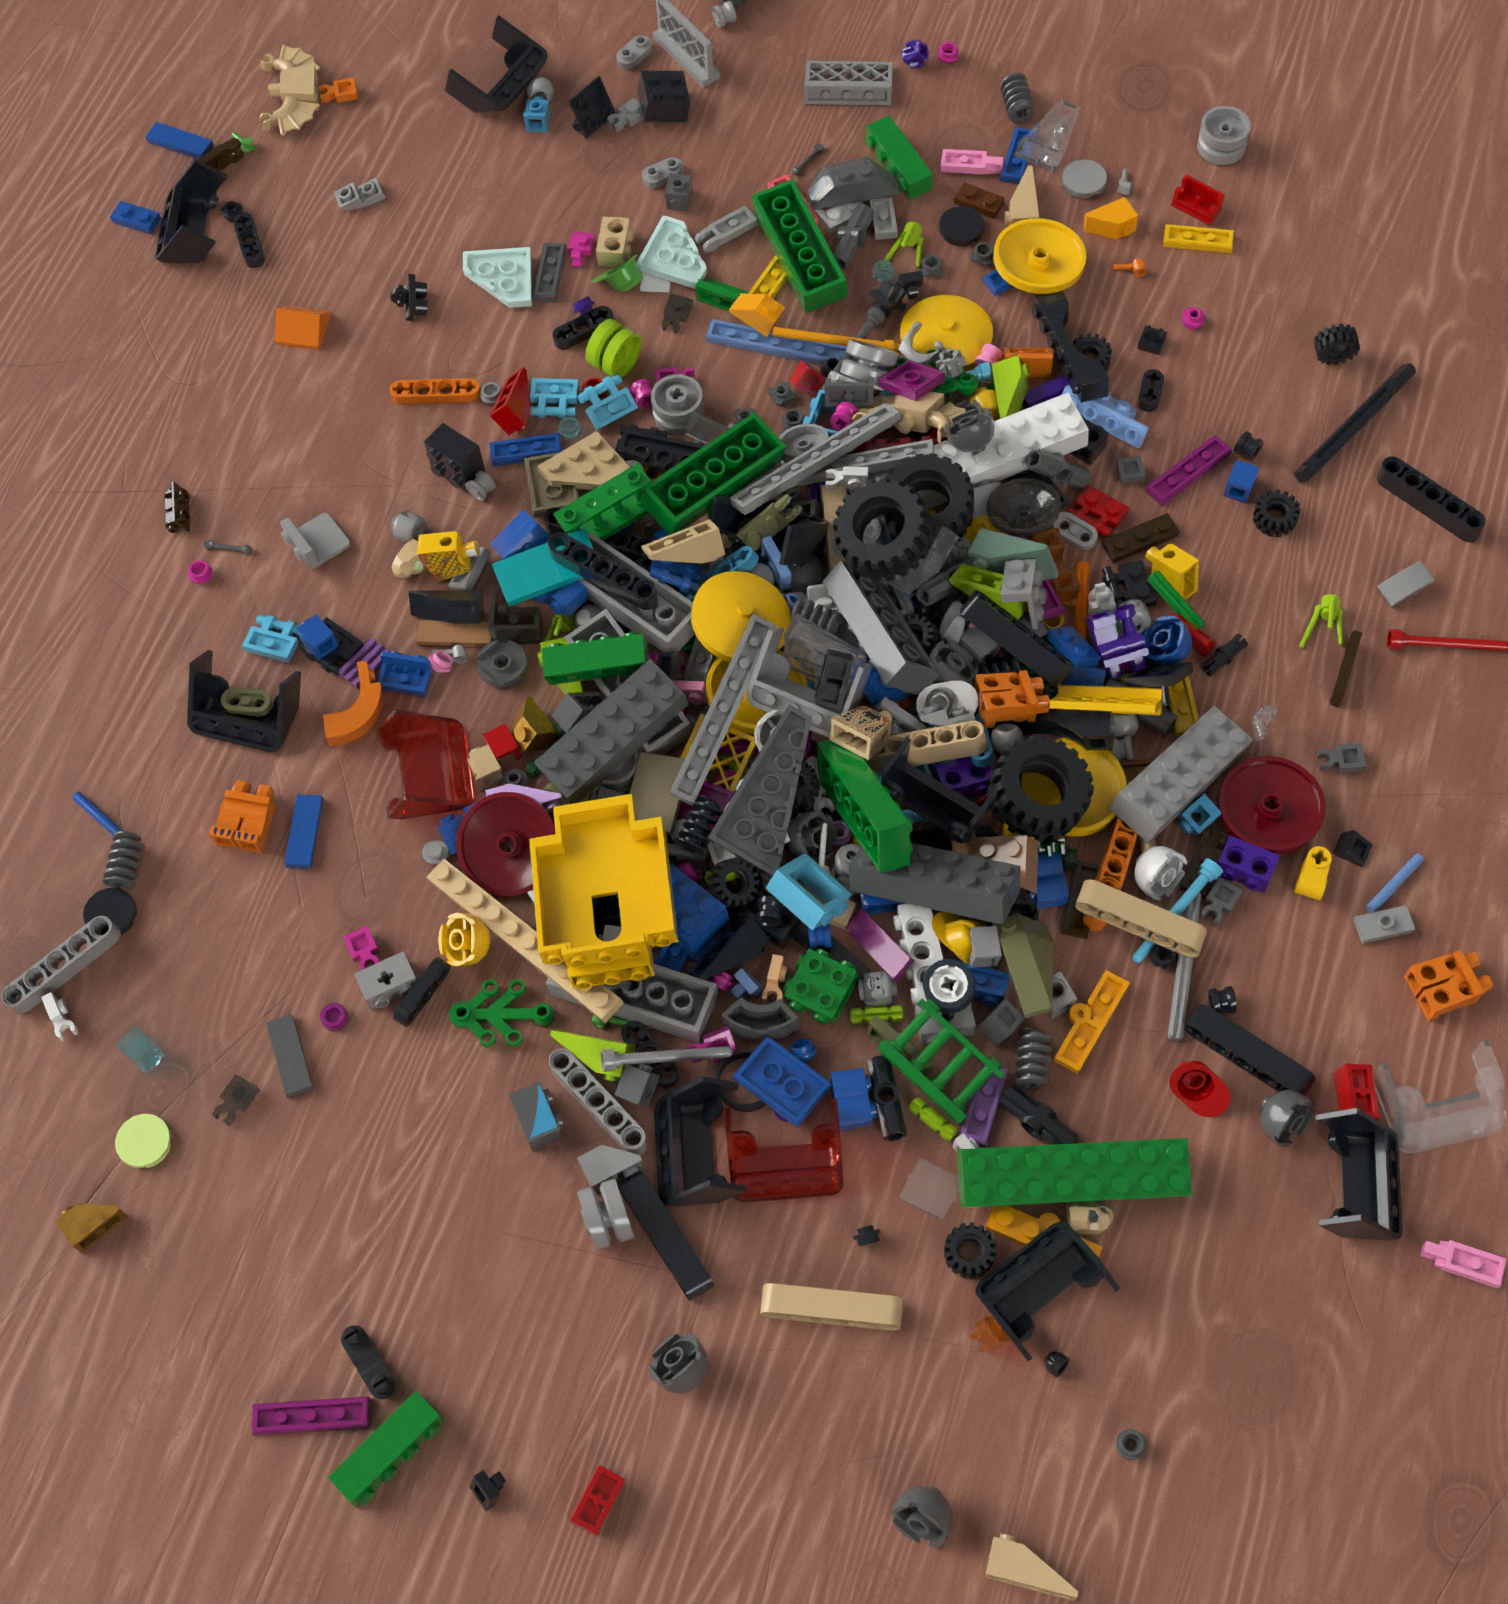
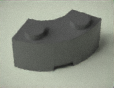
M741 997L721 1014L723 1027L728 1026L733 1035L751 1042L761 1043L767 1035L774 1041L781 1040L799 1029L798 1016L781 999L771 1004L757 1005L749 1003Z

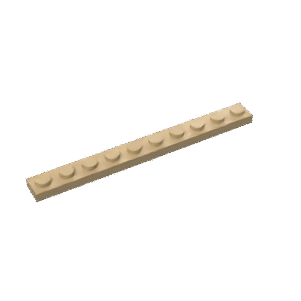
M443 859L426 877L431 884L467 913L478 916L486 923L488 929L604 1023L624 1004L621 998L603 984L593 986L587 990L573 989L568 978L565 961L558 965L543 963L538 953L537 932L447 860Z

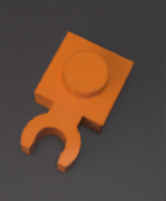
M354 77L333 81L334 86L326 84L319 86L322 103H328L332 99H336L337 103L358 99Z

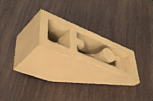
M1033 166L1027 167L1010 200L1009 211H1005V225H1011L1020 220L1039 218Z
M710 519L641 546L643 552L651 560L703 564L705 562H713L718 557L725 555L719 528Z
M1000 1534L999 1538L993 1537L985 1578L1071 1601L1077 1599L1078 1591L1028 1547L1017 1543V1537L1007 1534Z

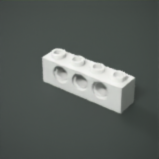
M912 904L897 905V915L893 916L895 930L901 931L902 939L899 940V945L915 960L905 972L907 980L912 979L914 988L910 989L912 1003L915 1005L922 998L927 1001L921 979L924 978L926 971L931 965L939 960H943L939 940L932 929V910ZM918 929L922 934L912 935L910 931ZM924 953L928 958L920 960L915 955ZM949 982L945 983L944 988L951 991Z

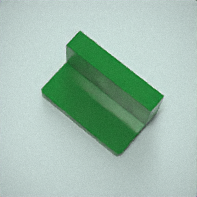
M710 278L706 281L699 279L695 285L697 301L725 311H729L740 294H748V291Z

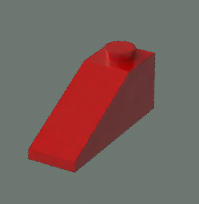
M524 367L506 379L490 414V417L509 436L516 431L521 432L527 427V420L531 413L527 370Z

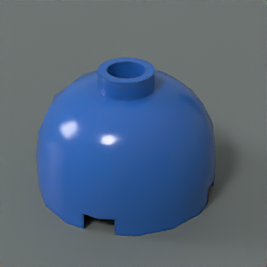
M1166 615L1154 621L1156 624L1151 629L1147 627L1142 634L1149 653L1145 657L1155 665L1183 662L1192 649V635L1188 627L1175 616Z

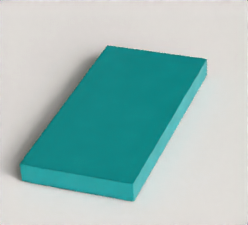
M585 528L568 534V536L593 549ZM548 542L492 564L509 607L584 578L555 562L551 557ZM558 546L555 550H563L566 546ZM581 557V558H578L576 561H577V562H583V561H585L587 558H586V557Z

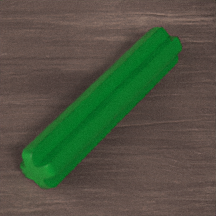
M1159 571L1153 572L1148 577V582L1176 613L1181 614L1199 629L1204 626V620Z

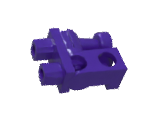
M1126 604L1115 608V615L1105 610L1086 616L1095 651L1101 656L1098 664L1104 667L1110 679L1123 675L1121 663L1129 662L1130 670L1133 672L1146 668L1145 656L1149 655L1145 646L1144 637L1136 631L1132 617L1136 614L1134 604ZM1116 619L1122 620L1123 633L1117 634Z

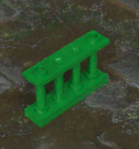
M637 463L553 514L565 534L568 535L585 528L587 534L590 532L604 541L649 513L640 501L643 488L650 485L651 481L640 464Z
M922 998L916 1004L922 1009L916 1018L894 1041L888 1042L884 1039L875 1049L956 1124H960L967 1117L963 1110L968 1100L991 1075L998 1080L1005 1074L1000 1071L1002 1065L992 1056L987 1059L939 1014L941 1009L932 1000L928 999L925 1001ZM932 1018L942 1030L915 1060L911 1059L908 1061L901 1054L904 1051L902 1048ZM952 1037L963 1049L935 1079L932 1077L929 1081L922 1074L924 1065ZM973 1056L983 1068L956 1098L952 1097L949 1099L942 1093L945 1089L943 1086Z

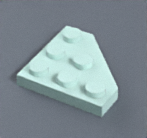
M663 215L636 263L643 273L695 289L698 280H704L707 275V267L704 261H702L693 239L687 232L684 221Z
M530 247L463 252V272L467 278L509 308L532 306Z

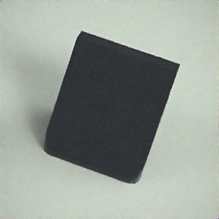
M1355 830L1343 832L1338 839L1333 854L1361 867L1364 866L1372 844Z

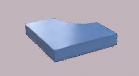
M765 537L762 540L760 563L770 568L774 576V582L778 584L780 589H788L791 587L792 574L787 565L782 566L779 564L781 554L772 537Z

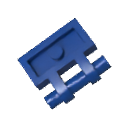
M652 560L649 576L658 579L659 583H669L677 586L683 592L688 590L697 593L703 566L696 563Z

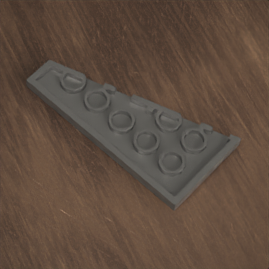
M790 704L708 837V840L740 859L747 860V863L752 864L770 877H773L780 866L812 720L811 716Z

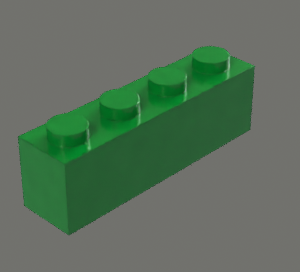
M890 115L866 125V136L864 139L867 147L872 148L878 162L882 163L886 170L895 175L900 192L904 193L910 200L931 191L933 185L932 172Z
M630 632L622 637L615 638L603 636L599 640L594 641L582 639L575 641L573 644L566 645L554 643L549 645V647L542 648L543 673L549 685L634 674L649 660L648 647L644 635L636 632Z
M415 1391L328 1476V1479L356 1508L360 1504L362 1506L366 1505L375 1496L376 1492L374 1490L383 1482L388 1483L398 1472L397 1468L405 1460L408 1462L413 1459L420 1450L419 1446L427 1438L430 1440L440 1432L441 1424L444 1420Z

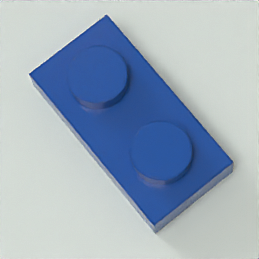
M124 201L119 202L110 216L112 223L148 234L153 232L161 220L159 212Z

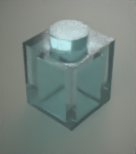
M136 1026L115 1045L144 1074L149 1069L156 1067L164 1055L160 1048Z

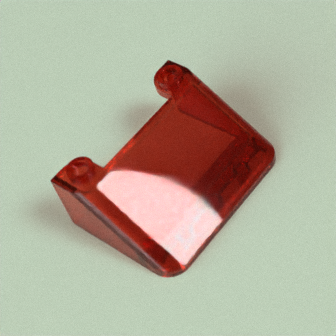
M395 709L377 729L382 747L388 751L398 750L403 797L394 798L387 804V818L403 820L463 810V808L471 805L474 801L470 767L467 761L469 758L463 725L453 718Z

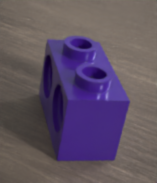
M983 752L979 756H985V753ZM968 756L935 765L934 779L965 798L975 795L984 796L987 794L989 787L988 779L992 769L990 765L987 767L975 766L971 757ZM974 775H978V776H981L982 778H979V779H978V778H974L973 776H974ZM948 782H955L957 785H950Z
M1229 836L1218 861V865L1223 870L1220 876L1228 881L1234 880L1242 883L1250 890L1265 893L1280 855ZM1228 859H1236L1239 863L1233 864ZM1253 869H1260L1264 874H1258Z

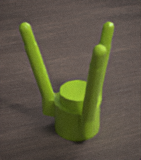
M909 222L905 225L903 232L900 233L880 268L883 269L900 244L902 247L917 245L916 267H920L924 238L921 237L922 227L918 223Z
M1328 594L1321 598L1320 605L1315 606L1314 614L1299 645L1300 648H1304L1319 615L1328 621L1329 629L1333 627V622L1336 619L1338 642L1341 646L1344 644L1343 611L1340 609V597Z
M576 611L570 617L556 614L544 642L550 641L553 633L555 636H558L560 631L567 632L571 628L573 631L577 629L574 621Z

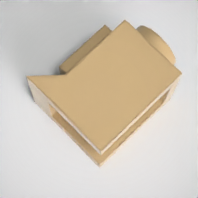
M489 745L477 747L469 753L470 759L467 761L475 777L478 792L502 781L501 767Z

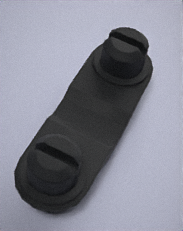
M357 1325L347 1327L341 1335L342 1346L370 1393L377 1399L390 1397L395 1390L396 1383L377 1349L362 1327Z

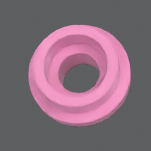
M437 650L430 655L429 660L435 671L439 673L450 672L453 658L447 652Z

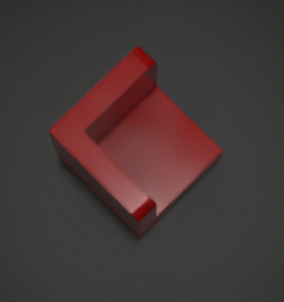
M801 360L789 381L798 389L815 398L826 377L819 370Z
M506 724L482 734L485 744L489 745L496 759H500L512 752L517 760L522 758L519 747Z

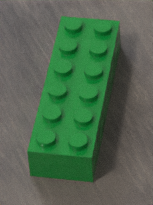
M794 180L786 181L751 195L753 212L805 313L848 297L846 278Z
M754 412L643 488L640 503L669 535L679 532L710 511L713 496L733 495L780 463L783 459L786 445Z
M830 739L817 742L819 784L826 790L827 797L833 802L835 809L879 873L909 866L910 853L913 852L910 841V832H912L911 820L901 812L899 803L893 801L886 786L883 787L880 783L877 773L872 772L865 758L830 741Z

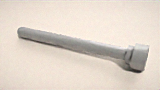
M728 1046L619 1054V1051H614L613 1049L601 1050V1067L603 1072L615 1071V1068H620V1065L726 1058L730 1057L733 1051Z

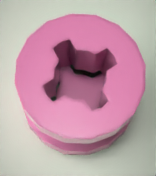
M985 344L981 349L982 354L977 356L975 364L978 366L980 363L989 362L992 371L991 364L1002 361L1004 354L996 346Z

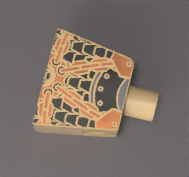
M860 706L835 716L831 722L830 741L870 760L889 742L892 716L886 710L878 713L866 706Z

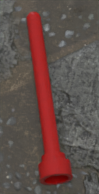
M1390 629L1387 635V648L1399 650L1401 647L1404 648L1406 645L1508 651V641L1407 635L1406 632L1398 629Z

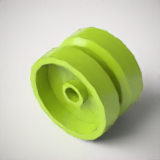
M613 319L605 320L596 328L589 339L585 354L587 364L600 371L603 370V373L610 377L618 374L622 379L632 370L639 358L642 349L641 335L629 328L625 329L622 324Z

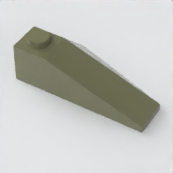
M1018 913L1007 916L1003 925L992 922V925L997 927L1002 953L1001 957L1025 1018L1052 1011L1055 946L1047 925Z

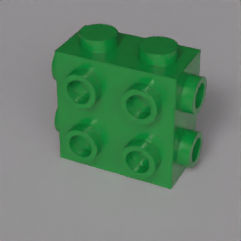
M809 948L806 955L802 954L796 964V969L798 970L794 978L790 977L787 980L783 990L785 992L784 996L789 1003L788 1007L799 1013H803L805 1010L813 1014L812 1018L824 1025L829 1022L835 1025L859 979V975L855 970L856 967L844 960H841L839 963L831 959L832 955L821 949L814 951Z

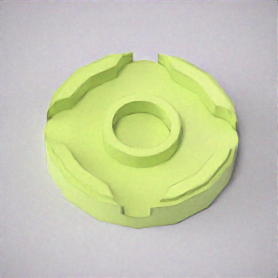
M140 1114L133 1116L124 1122L117 1132L115 1139L116 1152L121 1160L132 1168L154 1167L163 1161L170 1151L171 1131L166 1123L155 1115Z

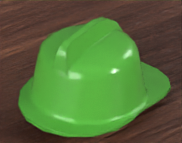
M638 254L634 255L624 264L599 275L592 280V283L605 279L616 290L627 291L633 288L643 279V275L635 261Z

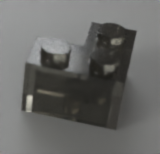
M491 587L489 633L492 642L499 640L500 643L513 641L517 644H540L543 635V620L540 608L519 607L520 603L509 607L501 587Z

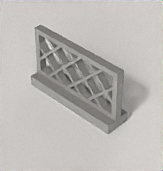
M656 0L658 29L652 32L653 39L702 88L720 79V71L713 65L712 43L668 0Z
M807 61L804 80V104L891 106L893 62ZM811 69H821V71L816 73ZM835 69H842L843 71L837 73V72L834 71V70H835ZM856 70H864V71L861 72V73H858ZM878 70H887L882 74L878 72ZM828 74L831 77L829 79H825L823 76ZM851 75L853 78L848 80L845 76ZM869 75H872V76H874L875 78L869 80V79L866 78V77L869 76Z

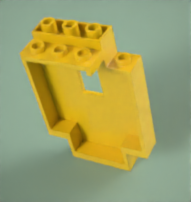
M632 794L553 807L556 834L529 839L538 953L543 963L558 965L565 961L568 978L573 989L587 990L602 984L616 985L620 981L626 980L641 981L647 977L655 976L652 946L666 947L671 943L678 942L666 831L662 818L655 817L638 820ZM618 894L621 933L612 941H602L597 938L595 932L592 898Z

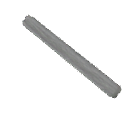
M1200 893L1187 906L1183 914L1184 918L1198 923ZM1179 953L1167 1036L1169 1040L1177 1042L1183 1038L1193 957H1187Z

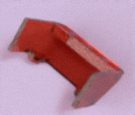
M831 1099L833 1123L821 1124L815 1127L811 1134L812 1144L756 1148V1139L752 1133L744 1130L733 1131L731 1108H725L730 1183L746 1186V1191L734 1196V1198L739 1202L747 1203L838 1194L844 1186L837 1099Z

